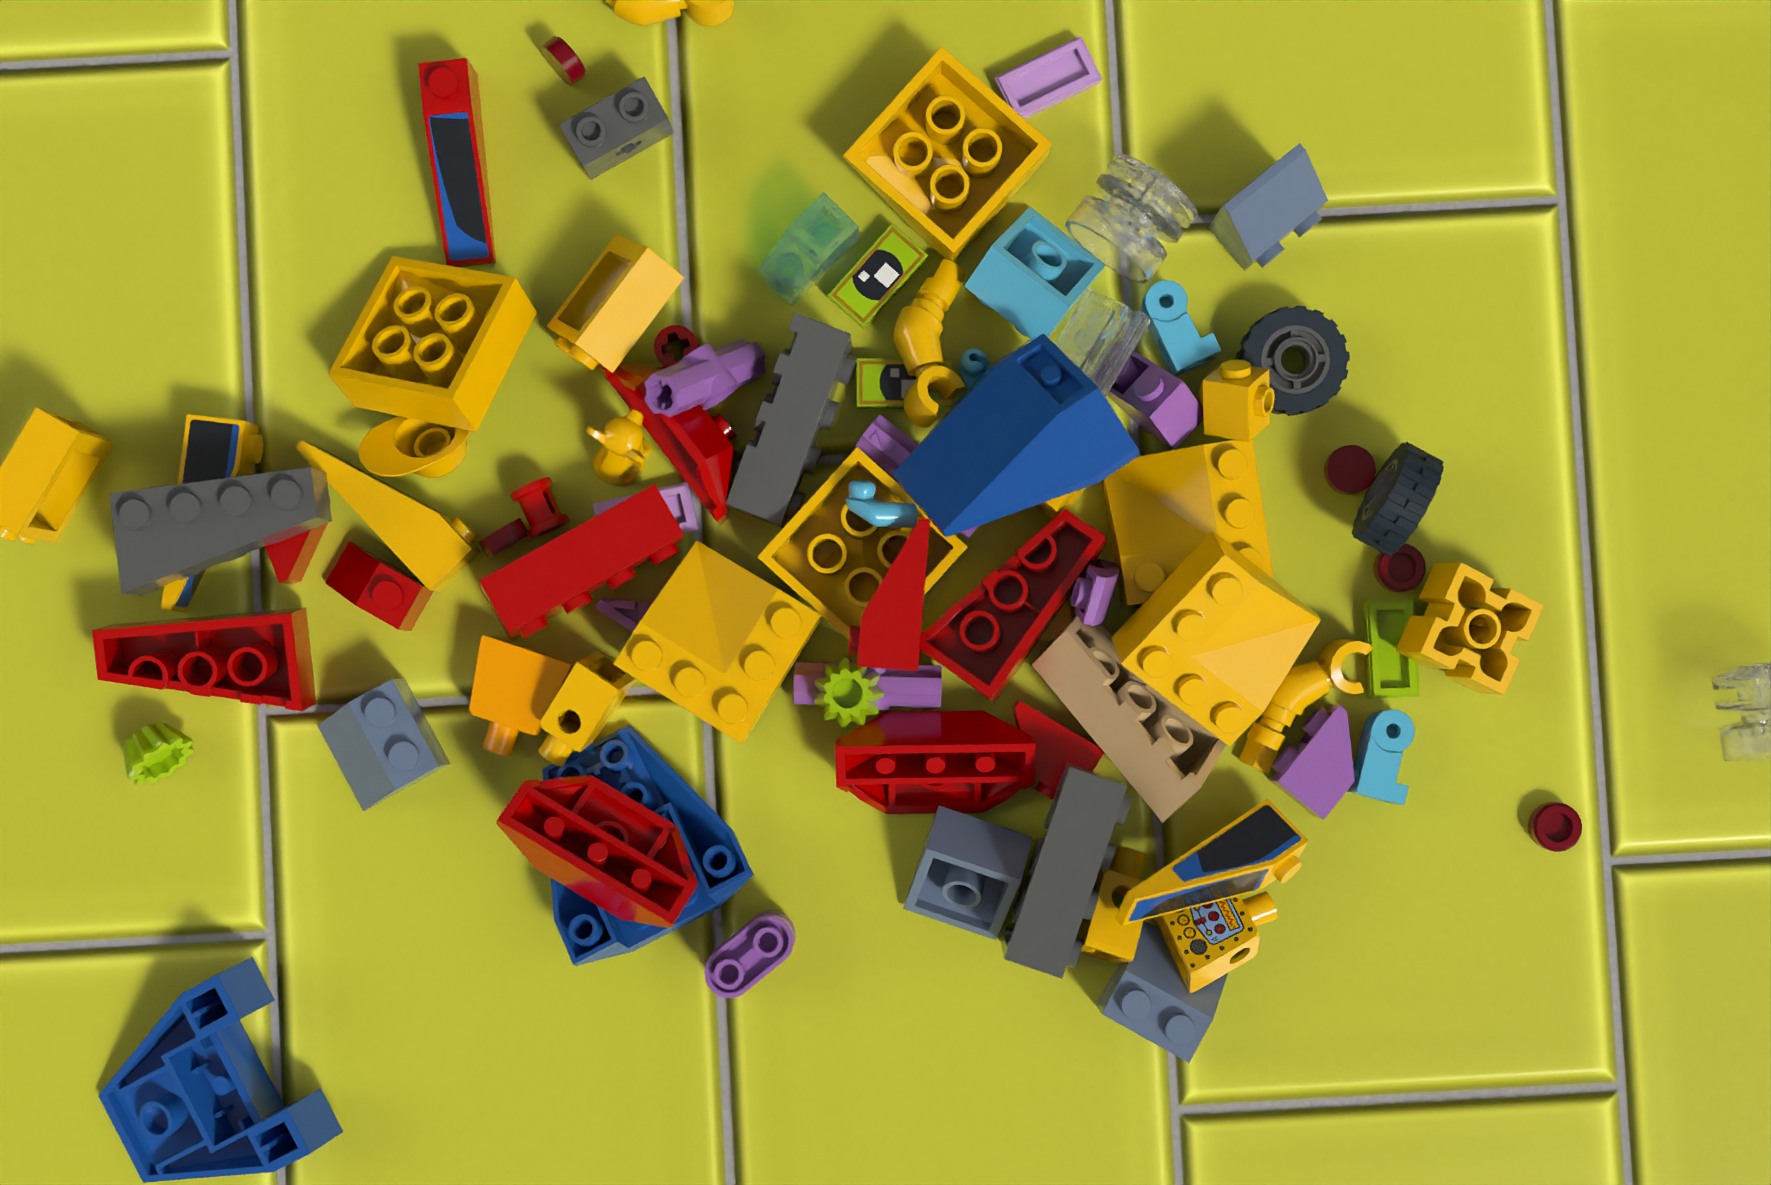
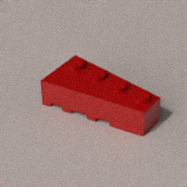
M653 484L480 579L481 591L510 642L520 636L525 639L549 625L547 620L564 610L568 615L593 601L591 595L608 585L610 590H613L636 577L634 569L646 562L651 561L653 566H657L679 553L676 545L682 542L684 533L657 486Z
M1064 509L1021 546L1011 558L986 576L975 589L943 613L939 620L926 631L921 632L920 651L995 703L1072 595L1077 578H1084L1087 565L1092 566L1106 547V536L1067 509Z
M306 607L111 624L92 630L98 680L160 690H178L190 692L191 695L205 697L217 696L257 705H275L302 712L317 703Z

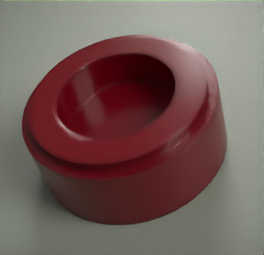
M554 36L541 46V51L547 62L569 86H573L585 76L586 70L583 63L562 38Z
M1346 445L1336 449L1328 456L1324 465V476L1328 485L1336 492L1345 495L1356 494L1365 490L1374 480L1376 465L1372 455L1366 449L1357 445Z
M519 517L483 538L478 544L486 557L489 556L491 558L528 536V529Z
M1404 544L1395 554L1392 553L1391 556L1379 552L1375 558L1373 570L1377 582L1384 589L1400 593L1410 591L1422 582L1426 572V564L1418 549L1409 544Z
M1546 802L1539 805L1532 812L1528 822V830L1532 840L1539 847L1554 852H1562L1572 848L1578 842L1582 833V823L1578 813L1572 807L1558 802Z

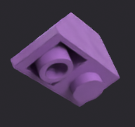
M1124 344L1091 379L1105 395L1142 429L1173 450H1176L1204 420L1202 406L1181 379Z
M1329 705L1326 709L1320 706L1308 717L1302 726L1306 734L1295 748L1289 744L1280 752L1271 766L1276 772L1269 779L1310 814L1323 820L1355 782L1347 711L1340 705Z

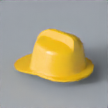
M398 416L371 429L361 440L358 453L361 464L369 472L380 476L399 477L412 473L427 478H439L453 472L460 466L469 448L467 438L471 431Z

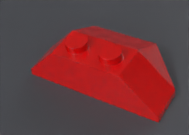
M621 362L612 373L604 367L597 365L630 409H637L642 413V425L713 518L720 525L725 522L729 514V507L726 505V501L733 484L737 454L730 441L737 435L723 416L718 413L711 418L700 405L671 417L662 413L654 414L645 402L646 387L644 382L653 373L665 369L664 367Z
M983 710L883 712L866 722L863 726H859L835 740L836 787L844 792L850 791L861 801L885 814H932L937 812L938 806L962 813H984L1012 797L1021 788L1025 790L1035 784L1036 740L1035 737Z
M593 775L562 777L539 781L538 779L524 780L496 821L499 828L537 870L621 920L672 928L698 885L678 827Z

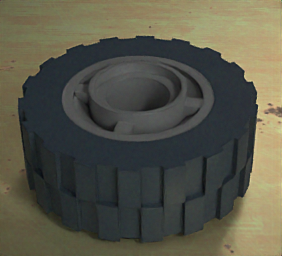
M1306 306L1279 308L1257 320L1240 342L1242 345L1240 351L1237 352L1236 360H1245L1253 367L1269 369V386L1273 388L1275 395L1271 413L1293 416L1320 408L1327 404L1331 397L1337 395L1342 388L1340 387L1342 381L1347 378L1349 370H1346L1347 362L1350 361V355L1346 350L1345 343L1347 341L1345 336L1340 334L1336 328L1338 325L1332 319L1328 320L1323 316L1324 313L1316 309L1311 311L1306 309ZM1285 349H1295L1302 355L1304 364L1299 374H1291L1283 368L1281 356Z
M1408 442L1400 444L1385 461L1367 490L1353 523L1352 537L1388 556H1391L1392 553L1395 554L1407 542L1428 510L1427 508L1440 484L1444 462Z

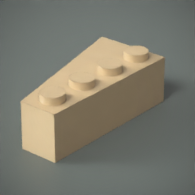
M1076 615L1046 646L1032 666L1163 823L1201 788L1227 744L1121 665L1111 639L1113 635L1101 624L1095 626L1083 624Z

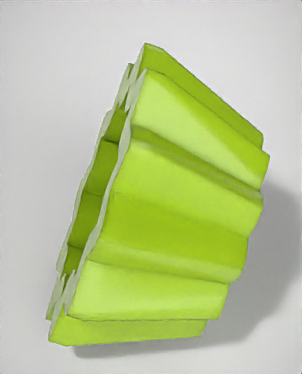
M846 657L842 658L838 667L830 664L825 666L826 677L815 681V685L820 693L814 699L816 705L825 707L824 720L836 718L841 728L847 727L851 721L859 726H863L866 715H876L879 713L876 701L885 694L883 690L876 686L880 678L879 673L868 672L867 667H858L857 663L853 665Z
M158 721L153 725L146 724L141 730L133 732L132 737L125 741L126 746L123 749L127 778L134 780L135 785L139 786L147 781L150 785H153L161 777H171L176 768L187 764L185 758L194 752L191 746L193 743L192 739L167 723L162 724Z

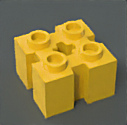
M1462 562L1434 563L1419 596L1420 599L1429 603L1424 616L1410 617L1395 651L1428 668L1447 669L1445 677L1477 693L1505 695L1520 661L1519 658L1510 654L1516 641H1529L1544 605L1512 588H1491L1494 581L1493 578Z

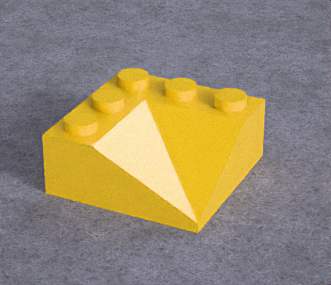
M941 46L847 150L843 158L921 238L945 259L955 262L1049 156L1052 143Z
M392 256L328 374L354 407L477 432L537 311L516 277Z
M1253 439L1250 442L1230 440L1139 456L1102 480L1114 562L1119 567L1117 582L1121 608L1144 604L1212 531L1274 580Z
M858 447L757 556L760 561L848 640L850 625L860 626L863 611L914 529L873 526L849 510L845 497H849L848 486L853 480L873 482L876 487L874 499L879 501L915 503L894 479ZM916 504L917 522L920 518L929 519ZM931 520L924 595L968 547L956 535L945 538Z
M1212 531L1111 639L1121 665L1230 747L1265 711L1321 619L1315 612Z
M696 541L642 617L613 665L743 744L750 736L821 621L822 616L743 567Z

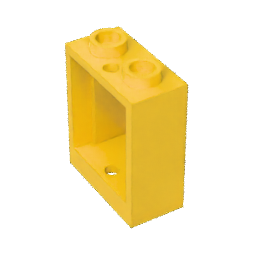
M616 234L546 327L559 336L554 344L577 362L579 361L592 371L599 364L613 373L685 277L650 248Z
M36 407L0 466V536L13 542L18 538L31 545H34L36 540L56 543L115 443L72 418Z

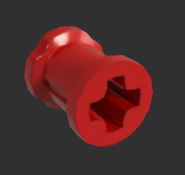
M670 325L662 329L656 336L654 353L664 368L680 362L676 361L672 354H666L673 350L672 342L680 340L684 347L690 346V348H686L683 351L684 357L700 347L693 332L688 328L680 325Z
M550 477L535 480L510 494L513 502H519L530 525L528 534L531 539L546 535L570 522L568 516L561 513L550 490L553 484Z

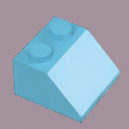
M1029 207L992 244L964 287L976 295L982 304L994 309L1012 323L1022 335L1032 339L1044 333L1049 337L1106 265L1037 211Z

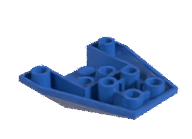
M1043 333L1028 340L990 365L892 474L896 482L946 538L1099 483L1140 454L1137 446L1101 389Z
M630 725L592 743L581 752L576 751L572 753L563 766L551 764L542 769L543 781L562 777L593 775L678 827L688 854L692 872H694L698 882L697 888L672 928L621 920L551 878L554 921L573 965L579 966L633 952L721 907L754 875L734 831Z

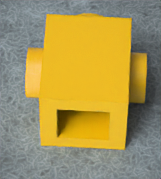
M1229 360L1223 362L1202 380L1199 389V403L1203 407L1204 435L1250 442L1270 424V413L1274 406L1275 395L1273 388L1269 386V369L1253 367L1245 360Z

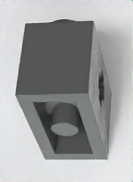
M645 76L559 124L590 180L674 134L669 118Z

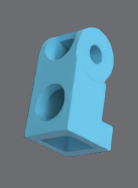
M1163 280L1156 282L1150 287L1142 301L1141 312L1169 373L1178 376L1215 359L1220 353L1221 348L1213 333L1200 338L1186 310L1188 298L1182 286L1174 281Z
M1381 710L1367 718L1363 726L1353 765L1355 782L1347 792L1391 804H1405L1409 786L1396 783L1403 750L1412 743L1415 734L1413 722L1406 713L1399 710Z

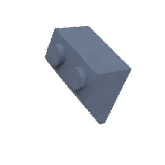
M1299 143L1225 203L1208 226L1244 271L1255 262L1263 268L1285 250L1279 242L1293 231L1300 238L1322 219L1317 211L1320 210L1328 199L1304 147Z
M390 679L348 702L317 725L363 811L451 764L406 679Z
M938 806L903 909L996 940L1022 881L1032 837L962 812Z
M1143 921L1133 961L1118 964L1096 1006L1104 1016L1189 1063L1214 1018L1228 973L1198 991L1189 993L1159 928Z

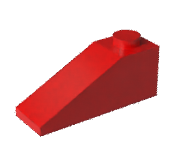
M919 519L863 611L860 626L850 625L848 656H858V667L918 671L930 519Z

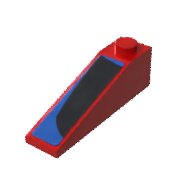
M467 58L418 63L422 110L446 265L464 267L496 263L478 74Z

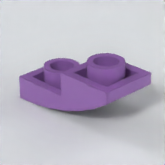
M1097 558L1095 566L1087 565L1084 578H1077L1072 591L1071 605L1076 607L1074 612L1083 624L1095 626L1105 621L1119 574V567L1116 563Z

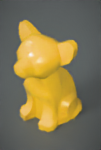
M631 409L625 417H615L606 424L603 431L590 426L586 430L591 437L603 445L598 451L593 464L596 475L605 483L622 487L634 484L645 468L646 457L652 453V446L646 439L643 440L644 434L641 428L643 415L637 409Z

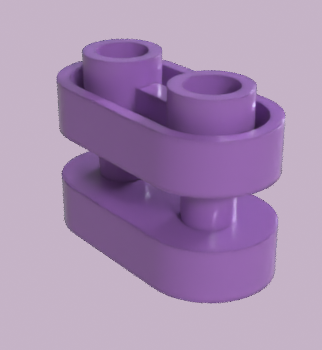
M763 911L714 950L706 963L705 980L709 988L715 994L724 998L738 997L780 965L790 955L796 939V930L792 920L780 911Z

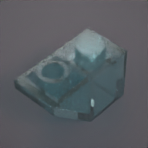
M823 192L787 228L758 268L757 273L792 306L859 239V226Z

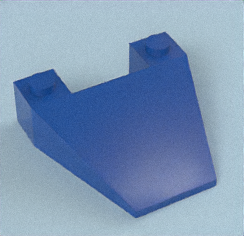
M253 957L216 974L182 993L98 1095L143 1183L275 1172L311 1154L343 1132L321 1088L284 1107L244 1030L240 1019L275 1001Z

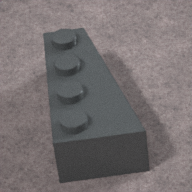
M795 312L788 329L794 332L793 342L790 349L785 348L783 353L780 352L773 370L772 385L775 386L772 395L767 394L762 401L754 426V431H757L755 440L750 439L747 443L726 501V505L731 509L781 528L784 527L787 518L792 519L802 506L805 494L798 491L804 473L814 474L823 449L815 446L822 428L831 429L840 406L839 402L833 401L839 382L848 385L857 362V357L850 355L852 351L850 333Z
M312 467L109 493L121 594L143 596L158 590L159 587L189 578L225 561L235 560L253 550L269 544L273 545L332 522L326 472Z
M1066 762L1045 819L1044 828L1047 829L1045 838L1040 837L1030 860L1028 875L1031 876L1029 885L1024 884L1020 888L1014 904L1015 910L1012 922L1015 923L1014 929L1006 926L1001 940L1005 960L1061 979L1063 978L1066 966L1072 968L1076 966L1083 945V939L1077 937L1082 919L1091 920L1099 898V891L1093 890L1098 872L1107 873L1115 852L1116 844L1109 842L1115 823L1124 824L1131 805L1132 796L1125 794L1128 786L1123 781Z

